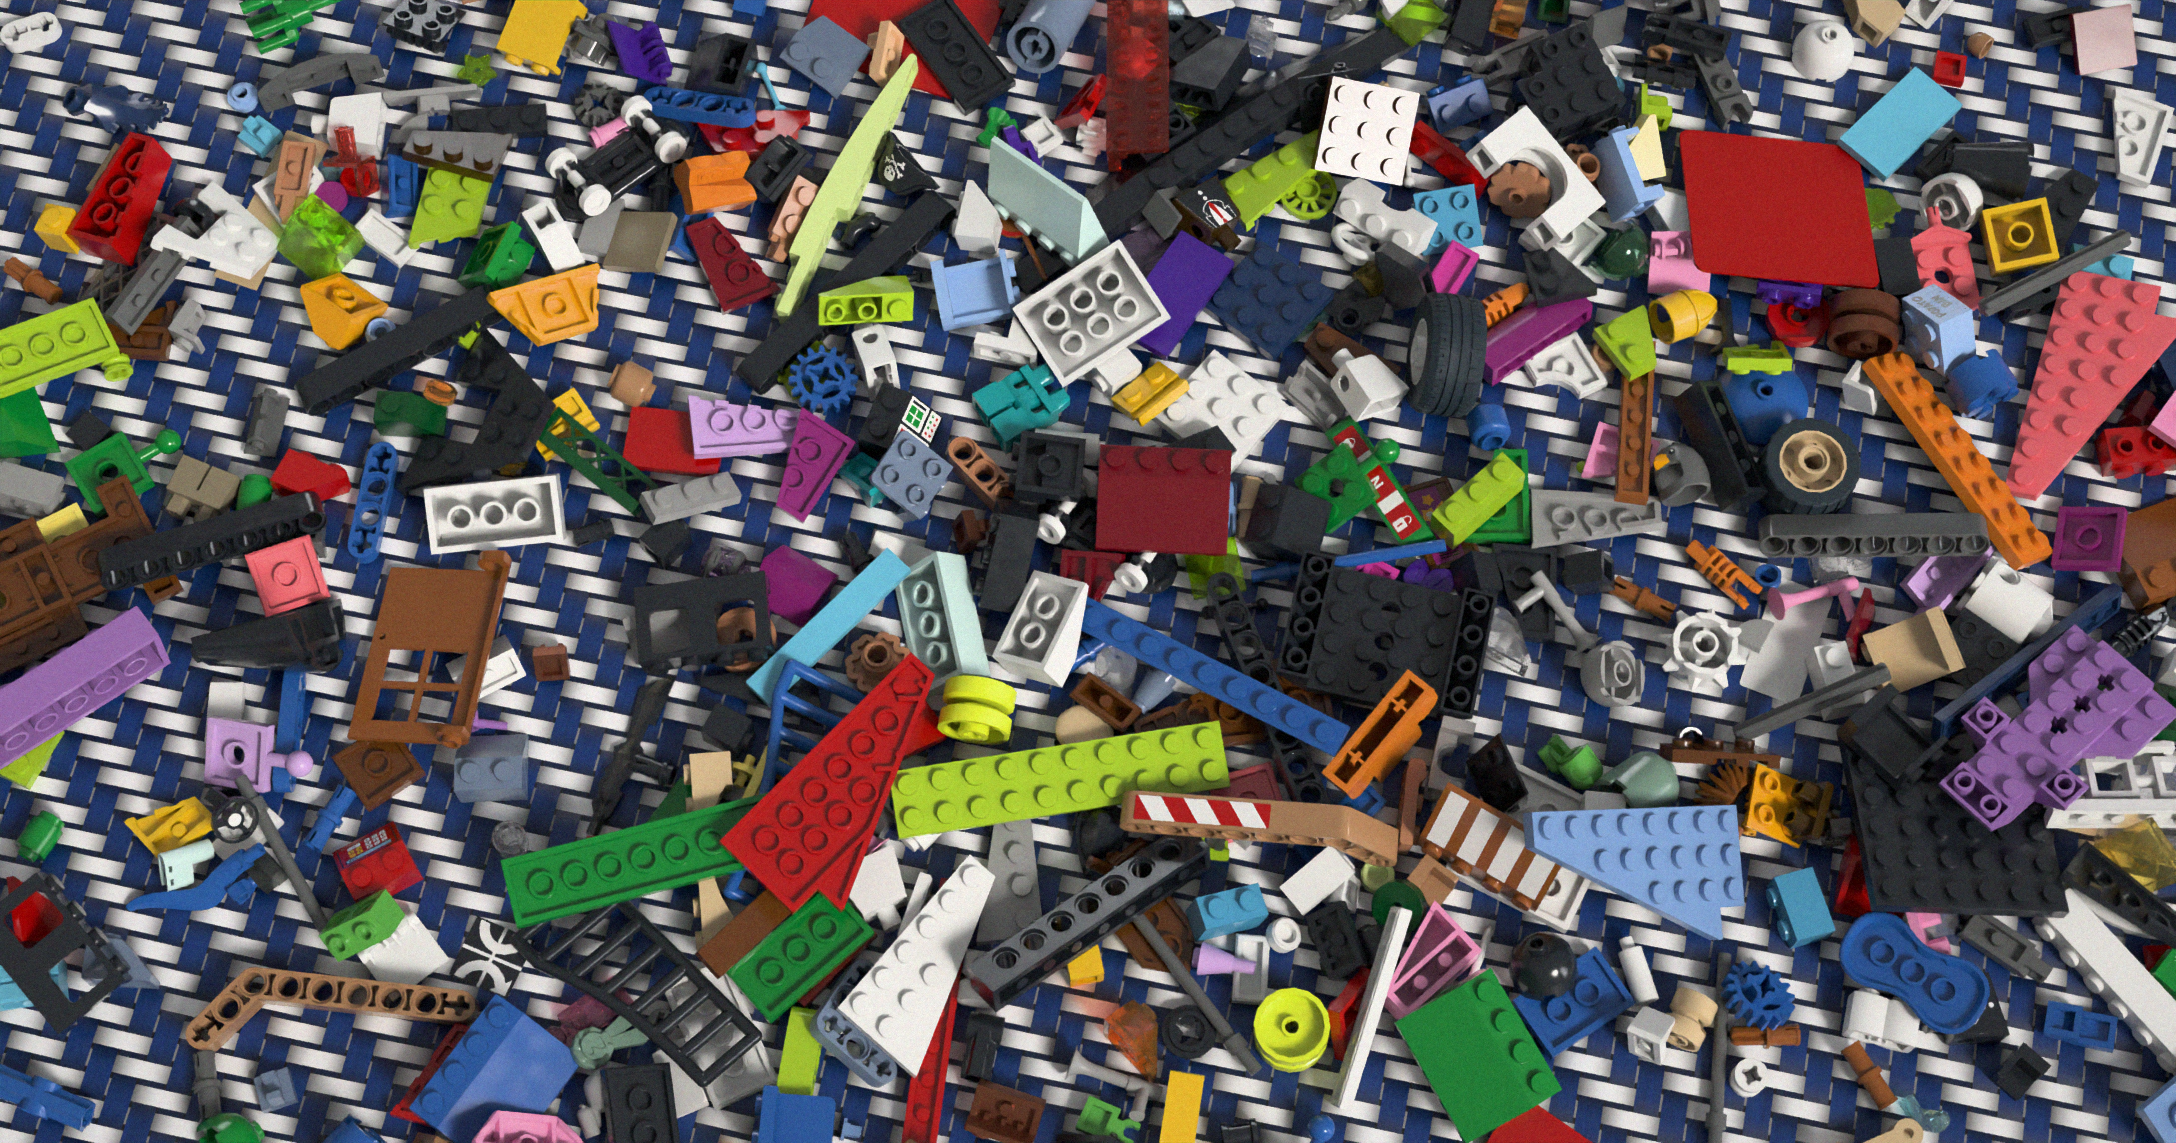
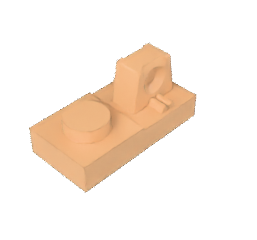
M890 20L881 21L879 31L869 34L867 46L872 49L869 53L872 56V61L869 64V76L882 89L885 88L899 68L905 37Z

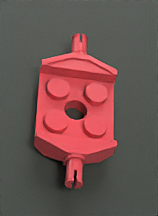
M1933 206L1925 209L1929 227L1924 232L1910 239L1921 288L1936 284L1971 308L1973 312L1979 308L1978 302L1984 296L1979 297L1968 243L1972 236L1970 233L1944 226L1941 223L1939 207L1935 206L1934 209ZM1936 271L1945 272L1949 277V283L1938 282L1934 273Z

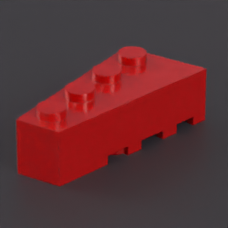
M129 132L65 234L86 255L132 267L173 158L153 137Z

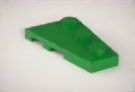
M1495 449L1492 460L1503 452L1525 473L1523 489L1468 536L1464 543L1529 544L1528 449Z

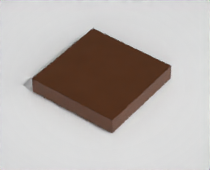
M357 740L332 756V759L368 812L426 775L409 748L402 742Z

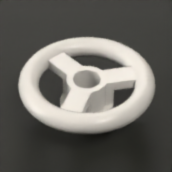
M1349 222L1337 224L1331 232L1334 244L1344 252V259L1354 265L1361 266L1365 265L1367 261H1374L1375 252H1371V244H1383ZM1349 231L1365 234V236L1360 234H1354Z

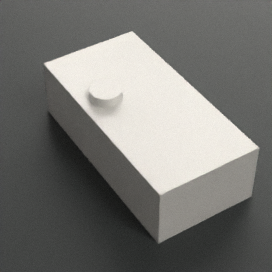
M559 473L432 486L423 489L431 555L563 541L567 538Z

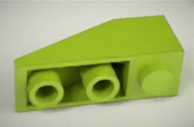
M905 275L873 277L818 294V325L913 321L914 291Z

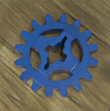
M820 345L818 353H814L811 348H807V357L805 358L799 354L796 358L798 365H791L790 373L794 376L789 377L788 385L796 386L791 390L792 398L800 396L798 406L803 407L809 404L812 414L816 408H821L822 415L826 416L828 408L831 407L835 413H838L840 403L848 406L850 404L848 395L855 396L857 388L853 385L857 384L858 375L852 374L855 371V364H846L848 357L846 353L838 357L836 355V347H833L830 353L825 352L824 345ZM835 366L841 371L843 376L837 374ZM822 377L828 378L824 384L819 383ZM802 381L804 382V385L809 386L812 394L807 392V390L803 386ZM830 395H835L834 397L823 399Z
M1741 961L1738 966L1733 965L1721 982V986L1724 987L1721 997L1729 999L1725 1005L1726 1008H1734L1737 1011L1734 1017L1736 1019L1745 1018L1746 1026L1748 1027L1752 1023H1756L1760 1031H1763L1767 1025L1773 1031L1779 1025L1783 1026L1795 1009V1005L1792 1004L1795 995L1787 992L1790 984L1781 983L1779 980L1781 974L1779 972L1772 974L1768 965L1761 969L1756 961H1752L1749 966L1744 961Z

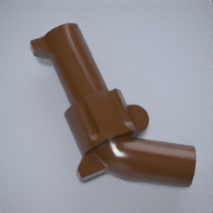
M1139 836L1121 852H1108L1106 854V861L1090 856L1086 861V868L1101 875H1106L1114 866L1121 865L1133 857L1138 850L1148 847V845Z

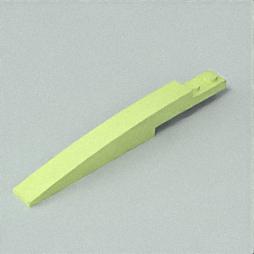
M910 54L874 101L845 145L815 197L789 250L792 266L787 275L786 282L788 285L785 292H780L777 296L774 307L780 324H783L801 307L838 221L848 224L853 220L876 168V160L881 156L886 145V135L889 131H892L918 73L916 55Z

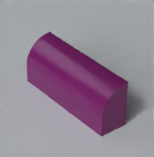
M1587 298L1537 308L1536 302L1533 300L1487 331L1483 378L1492 387L1524 366L1527 360H1533V356L1588 323L1591 319L1593 304Z

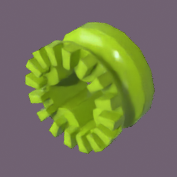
M124 353L112 356L100 364L104 370L105 379L110 382L127 379L134 371L130 365L129 356Z

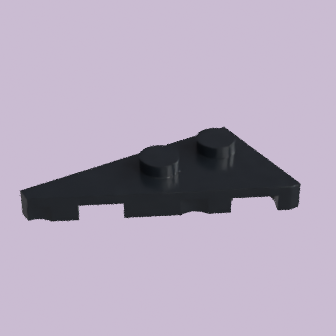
M758 670L700 678L701 688L708 689L711 693L720 696L725 694L741 699L743 703L768 711L771 710V707L765 704L746 685V681ZM800 678L787 691L821 708L817 685ZM784 705V716L790 718L795 716L811 721L813 725L823 726V724Z

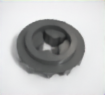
M606 82L603 85L592 83L591 87L586 90L581 89L579 97L575 99L576 115L588 127L596 126L598 128L621 116V108L624 105L623 96L619 93L617 87L612 88ZM592 100H597L598 102L605 100L606 109H602L599 106L594 109Z

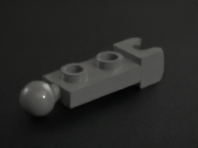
M1692 53L1690 59L1693 65H1695L1699 79L1714 109L1713 114L1720 129H1727V123L1731 120L1732 114L1736 115L1742 124H1747L1753 116V107L1747 94L1743 93L1726 54L1724 60L1720 61Z

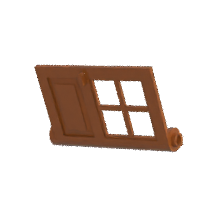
M482 551L479 554L477 564L483 570L391 567L347 736L349 740L442 744L452 749H458L461 745L469 743L512 564V559L506 551ZM390 650L425 651L417 682L383 680ZM433 651L468 653L461 684L426 682ZM380 689L415 690L407 722L373 720ZM424 690L458 692L451 724L416 722Z

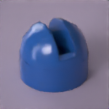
M1763 564L1755 571V581L1763 587L1762 592L1768 593L1770 588H1778L1781 583V571L1773 564Z

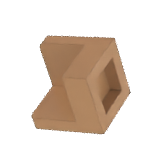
M1426 854L1406 880L1419 887L1425 896L1427 906L1430 908L1434 900L1440 906L1456 887L1459 877Z

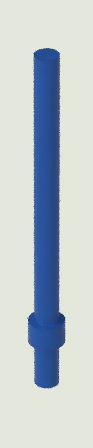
M1445 538L1335 556L1334 566L1347 568L1447 551ZM1289 561L1277 562L1276 566L1251 570L1252 581L1256 583L1279 579V582L1292 580L1293 576H1298L1301 562L1291 564Z

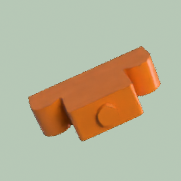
M1407 669L1321 772L1323 776L1352 800L1364 792L1372 778L1381 784L1421 737L1422 731L1418 723L1429 714L1436 704L1438 696L1435 690Z

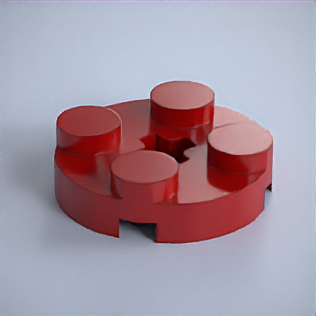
M1823 297L1820 307L1813 306L1810 309H1802L1794 306V304L1782 302L1778 305L1769 304L1765 315L1766 325L1774 341H1782L1784 345L1795 348L1809 347L1819 343L1829 327V305ZM1794 311H1799L1800 316H1805L1806 319L1802 320V322H1796L1791 316H1793Z

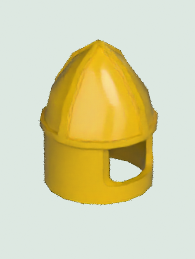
M1698 289L1675 290L1672 294L1651 301L1648 313L1652 329L1657 338L1667 345L1688 337H1695L1706 328L1716 313L1717 300L1710 293ZM1658 304H1661L1666 309L1671 320L1664 323L1658 320Z

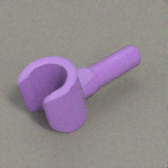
M477 710L471 732L478 731L480 728L507 730L508 722L479 719Z

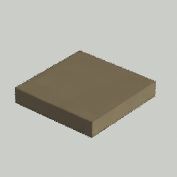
M621 211L602 266L607 271L660 273L678 217L673 212Z

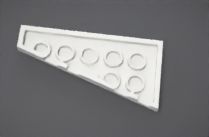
M971 855L962 862L836 1009L913 1078L918 1074L995 879V876Z

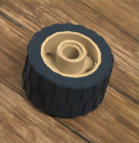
M1822 419L1791 420L1788 424L1780 426L1771 435L1756 462L1763 482L1769 492L1759 499L1761 504L1772 515L1837 514L1855 489L1861 474L1859 451L1851 441L1850 436L1845 434L1840 427Z

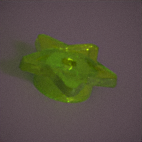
M468 54L465 55V67L457 73V78L466 79L470 84H477L478 87L497 77V73L490 67L491 56L489 54L479 58ZM476 68L480 69L479 72H475L474 70Z

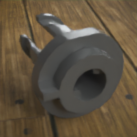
M1719 0L1653 1L1655 13L1688 4L1690 11L1674 16L1692 21L1704 19L1705 24L1710 26L1716 25V17L1721 15Z

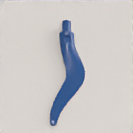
M259 842L246 850L239 849L225 859L197 887L141 895L127 903L126 909L128 911H135L144 908H166L203 911L213 908L222 901L227 893V889L232 886L236 878L254 866V861L263 856L266 850Z

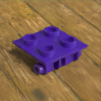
M607 20L610 39L615 45L620 59L619 64L624 73L666 87L668 84L665 78L672 75L673 65L665 48L658 25L654 24L653 21H646L642 24L643 28L638 31Z

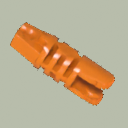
M1514 283V286L1511 285L1503 291L1498 290L1480 301L1486 313L1487 330L1512 315L1514 309L1524 302L1525 298L1528 297L1530 289L1526 283Z
M1693 540L1685 549L1697 561L1693 567L1742 609L1745 610L1749 602L1745 596L1732 587L1737 580L1756 594H1759L1763 589L1715 546L1711 545L1707 549L1698 540Z

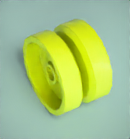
M966 675L951 677L945 682L942 700L947 706L942 707L940 710L937 728L944 735L963 742L982 745L1005 743L1010 737L1012 720L1008 715L1014 711L1017 692L1013 687L991 678Z
M1297 988L1280 989L1267 996L1257 1009L1253 1030L1255 1047L1263 1061L1276 1070L1288 1073L1305 1071L1315 1065L1326 1052L1330 1022L1328 1012L1321 1000L1309 991ZM1292 1026L1297 1028L1296 1033H1288L1286 1030L1289 1031Z

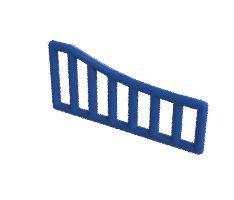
M788 659L772 692L766 762L759 794L770 792L774 788L776 774L785 777L794 768L779 760L781 740L807 753L818 744L783 726L784 705L831 729L842 720L787 692L794 675L855 705H858L867 695L794 659ZM746 870L729 874L723 888L724 896L747 907L757 896L739 888ZM790 913L782 922H784L792 914Z

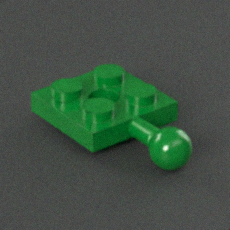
M164 429L157 433L154 443L135 452L127 437L121 431L64 464L97 518H100L107 514V511L95 488L109 482L102 480L103 473L107 469L116 468L118 469V474L114 479L126 474L138 496L156 486L143 463L160 453L170 455L177 452L181 446V437L172 429Z
M1383 438L1376 443L1374 453L1360 463L1350 446L1342 443L1294 479L1299 490L1326 500L1333 505L1325 533H1333L1381 497L1367 474L1381 463L1390 464L1395 462L1400 455V447L1395 440ZM1339 479L1343 484V491L1340 496L1334 497L1331 493V485L1335 480Z

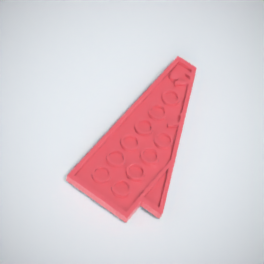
M2078 271L2061 281L2059 295L2055 302L2005 482L2009 486L2012 496L2036 501L2176 338V318L2155 314L2161 286L2084 271Z

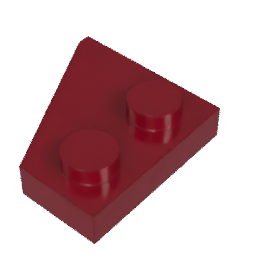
M1062 549L1060 577L1087 583L1089 586L1087 597L1100 603L1115 578V571L1125 561L1126 554Z

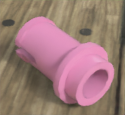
M618 116L616 119L598 128L596 126L591 127V131L587 135L592 146L598 149L623 132L629 131V129L624 128L627 127V124L621 116Z

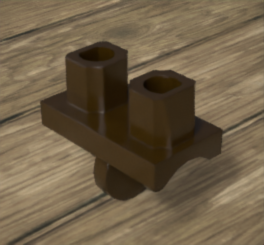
M1806 779L1794 784L1791 795L1802 802L1800 809L1797 807L1789 809L1783 820V825L1793 832L1792 841L1802 844L1807 839L1817 840L1820 839V836L1826 835L1827 829L1838 828L1840 819L1832 813L1834 805L1830 803L1835 785L1828 781L1815 784Z

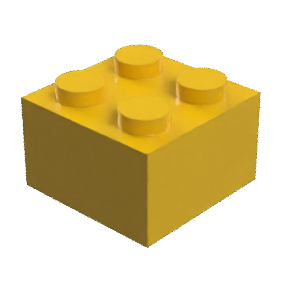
M2046 197L1982 210L1978 221L1991 278L2043 268L2058 261L2060 258Z

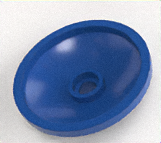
M1725 369L1718 378L1747 444L1765 446L1771 435L1780 426L1790 423L1791 420H1800L1807 417L1809 407L1807 391L1803 382L1793 370L1782 371L1780 375H1768L1756 370H1750L1749 374H1734L1730 370ZM1765 389L1769 391L1770 395H1763L1760 390Z

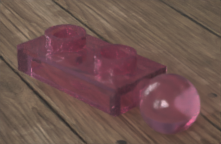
M611 976L610 978H608L606 981H604L603 983H601L599 986L601 987L603 984H605V983H606L609 979H611L613 976ZM623 987L613 994L628 1005L634 1002ZM584 995L557 1015V1019L562 1024L561 1027H549L545 1030L566 1045L567 1039L569 1037L573 1039L574 1035L579 1031L592 1026L602 1029L620 1015L596 999Z

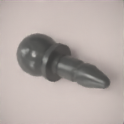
M1339 0V4L1328 14L1327 20H1338L1345 14L1353 15L1357 11L1363 10L1367 6L1368 0Z

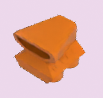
M732 151L714 156H699L684 160L674 168V182L681 191L686 215L743 209L757 200L753 186L743 178L751 162L746 151Z

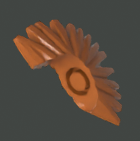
M1725 764L1726 771H1724L1719 766L1717 770L1722 780L1709 772L1707 776L1717 788L1700 781L1698 786L1702 790L1696 789L1695 793L1703 798H1693L1694 802L1699 803L1693 806L1734 805L1739 796L1748 787L1752 786L1749 767H1743L1742 771H1740L1739 766L1732 765V771L1729 765ZM1738 825L1740 840L1742 834L1744 833V829Z

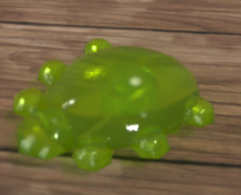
M1865 188L1871 230L1875 226L1879 230H1883L1885 222L1889 224L1895 222L1893 216L1895 212L1902 210L1901 206L1897 204L1895 197L1889 191L1880 188Z

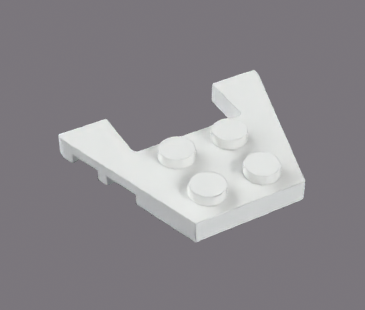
M213 181L199 193L197 199L202 200L215 214L220 216L219 220L197 240L168 224L152 239L150 247L162 252L163 247L178 251L183 259L188 260L194 256L209 261V267L249 280L275 255L282 243L280 238Z

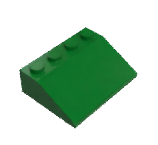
M1491 968L1477 970L1393 1022L1463 1143L1473 1141L1534 1108L1562 1090Z

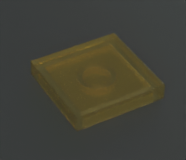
M2153 817L2103 837L2093 845L2151 892L2176 883V851Z

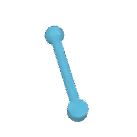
M759 62L755 70L762 76L775 105L774 110H786V107L780 104L766 73L767 65Z

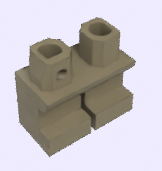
M183 454L166 487L171 496L168 499L165 510L170 516L184 520L190 507L197 509L198 511L192 520L194 523L229 513L231 505L238 498L239 485L242 481L237 475L214 466L211 467L207 463Z

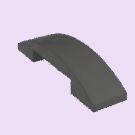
M364 53L332 54L302 62L285 70L271 79L257 93L265 112L268 113L296 104L293 93L352 76L356 86L385 77V74L376 55Z

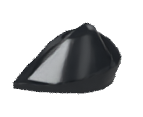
M1111 806L1079 811L1076 825V841L1079 861L1084 876L1092 872V870L1086 868V861L1090 856L1106 861V854L1119 851L1128 838L1129 831L1119 827L1122 808Z

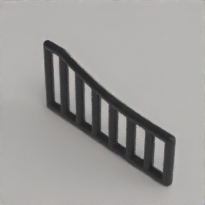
M629 900L594 909L540 954L528 940L551 921L521 928L510 938L511 945L533 968L596 999L626 1019L669 1056L701 1088L710 1085L762 1039V1032ZM617 908L630 920L571 970H567L552 962ZM639 931L653 943L601 987L583 978ZM662 953L675 965L671 971L630 1005L613 995ZM686 976L698 988L694 994L656 1026L641 1014ZM709 999L721 1013L682 1047L676 1045L666 1034ZM732 1022L745 1036L703 1071L690 1057Z

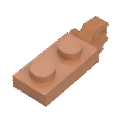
M283 140L273 192L275 206L280 207L279 217L282 219L281 224L295 226L297 209L305 208L317 150L315 143Z
M796 175L787 185L767 229L769 232L768 239L772 242L765 257L774 262H784L820 190L819 186L799 175Z

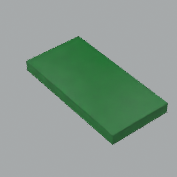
M818 892L794 915L789 916L726 972V975L767 1022L771 1024L871 939L875 932L848 902L840 913Z

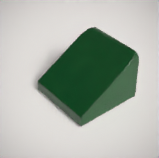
M1538 0L1536 20L1567 24L1570 0Z

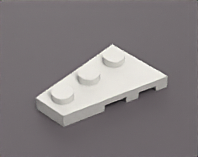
M2115 87L2112 92L2116 179L2146 189L2151 182L2174 108Z

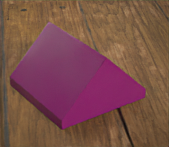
M784 544L766 556L759 571H765L770 581L771 594H768L770 611L801 629L813 618L839 579V575Z

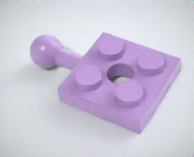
M217 715L208 717L204 783L238 789L234 780L242 775H247L255 791L265 793L271 791L272 766L286 768L294 777H304L311 772L313 759L309 753L302 750L294 751L289 755L273 753L275 728L273 724ZM236 745L240 746L244 751L245 758L243 762H239L234 756Z

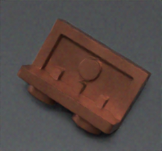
M980 1079L964 1130L972 1132L978 1138H991L1003 1143H1033L1038 1132L1046 1099Z

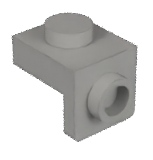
M190 298L175 311L173 321L168 330L174 339V345L187 353L194 351L202 355L205 348L199 337L195 334L207 316L200 303Z

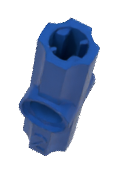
M0 1064V1099L18 1105L19 1109L44 1120L50 1118L81 1132L89 1126L94 1117L95 1103L63 1090L62 1086L37 1075L31 1077Z

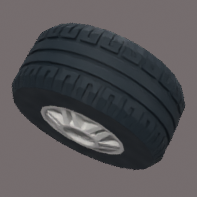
M1431 292L1420 300L1410 330L1405 384L1410 388L1406 393L1410 407L1416 412L1461 417L1471 411L1482 382L1487 347L1486 313L1483 304L1477 298L1460 294Z

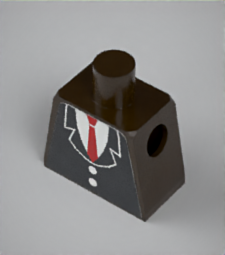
M1216 176L1173 200L1172 204L1182 215L1181 221L1175 227L1178 231L1181 232L1183 230L1208 246L1218 242L1227 253L1234 250L1240 244L1241 239L1233 230L1241 218V212Z

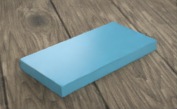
M1914 67L1848 129L1836 144L1884 183L1961 109L1963 104L1919 68Z

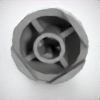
M1623 640L1606 642L1594 647L1587 653L1581 663L1580 677L1585 693L1592 701L1604 707H1623L1635 703V697L1642 694L1645 682L1644 667L1641 659L1635 660L1634 655L1631 653L1635 649Z

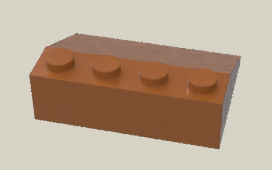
M2176 497L2127 515L2120 572H2116L2137 613L2155 603H2167L2172 597L2176 596Z

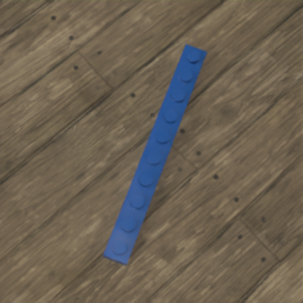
M1087 597L1081 628L1082 632L1332 757H1335L1341 749L1351 729L1348 725Z

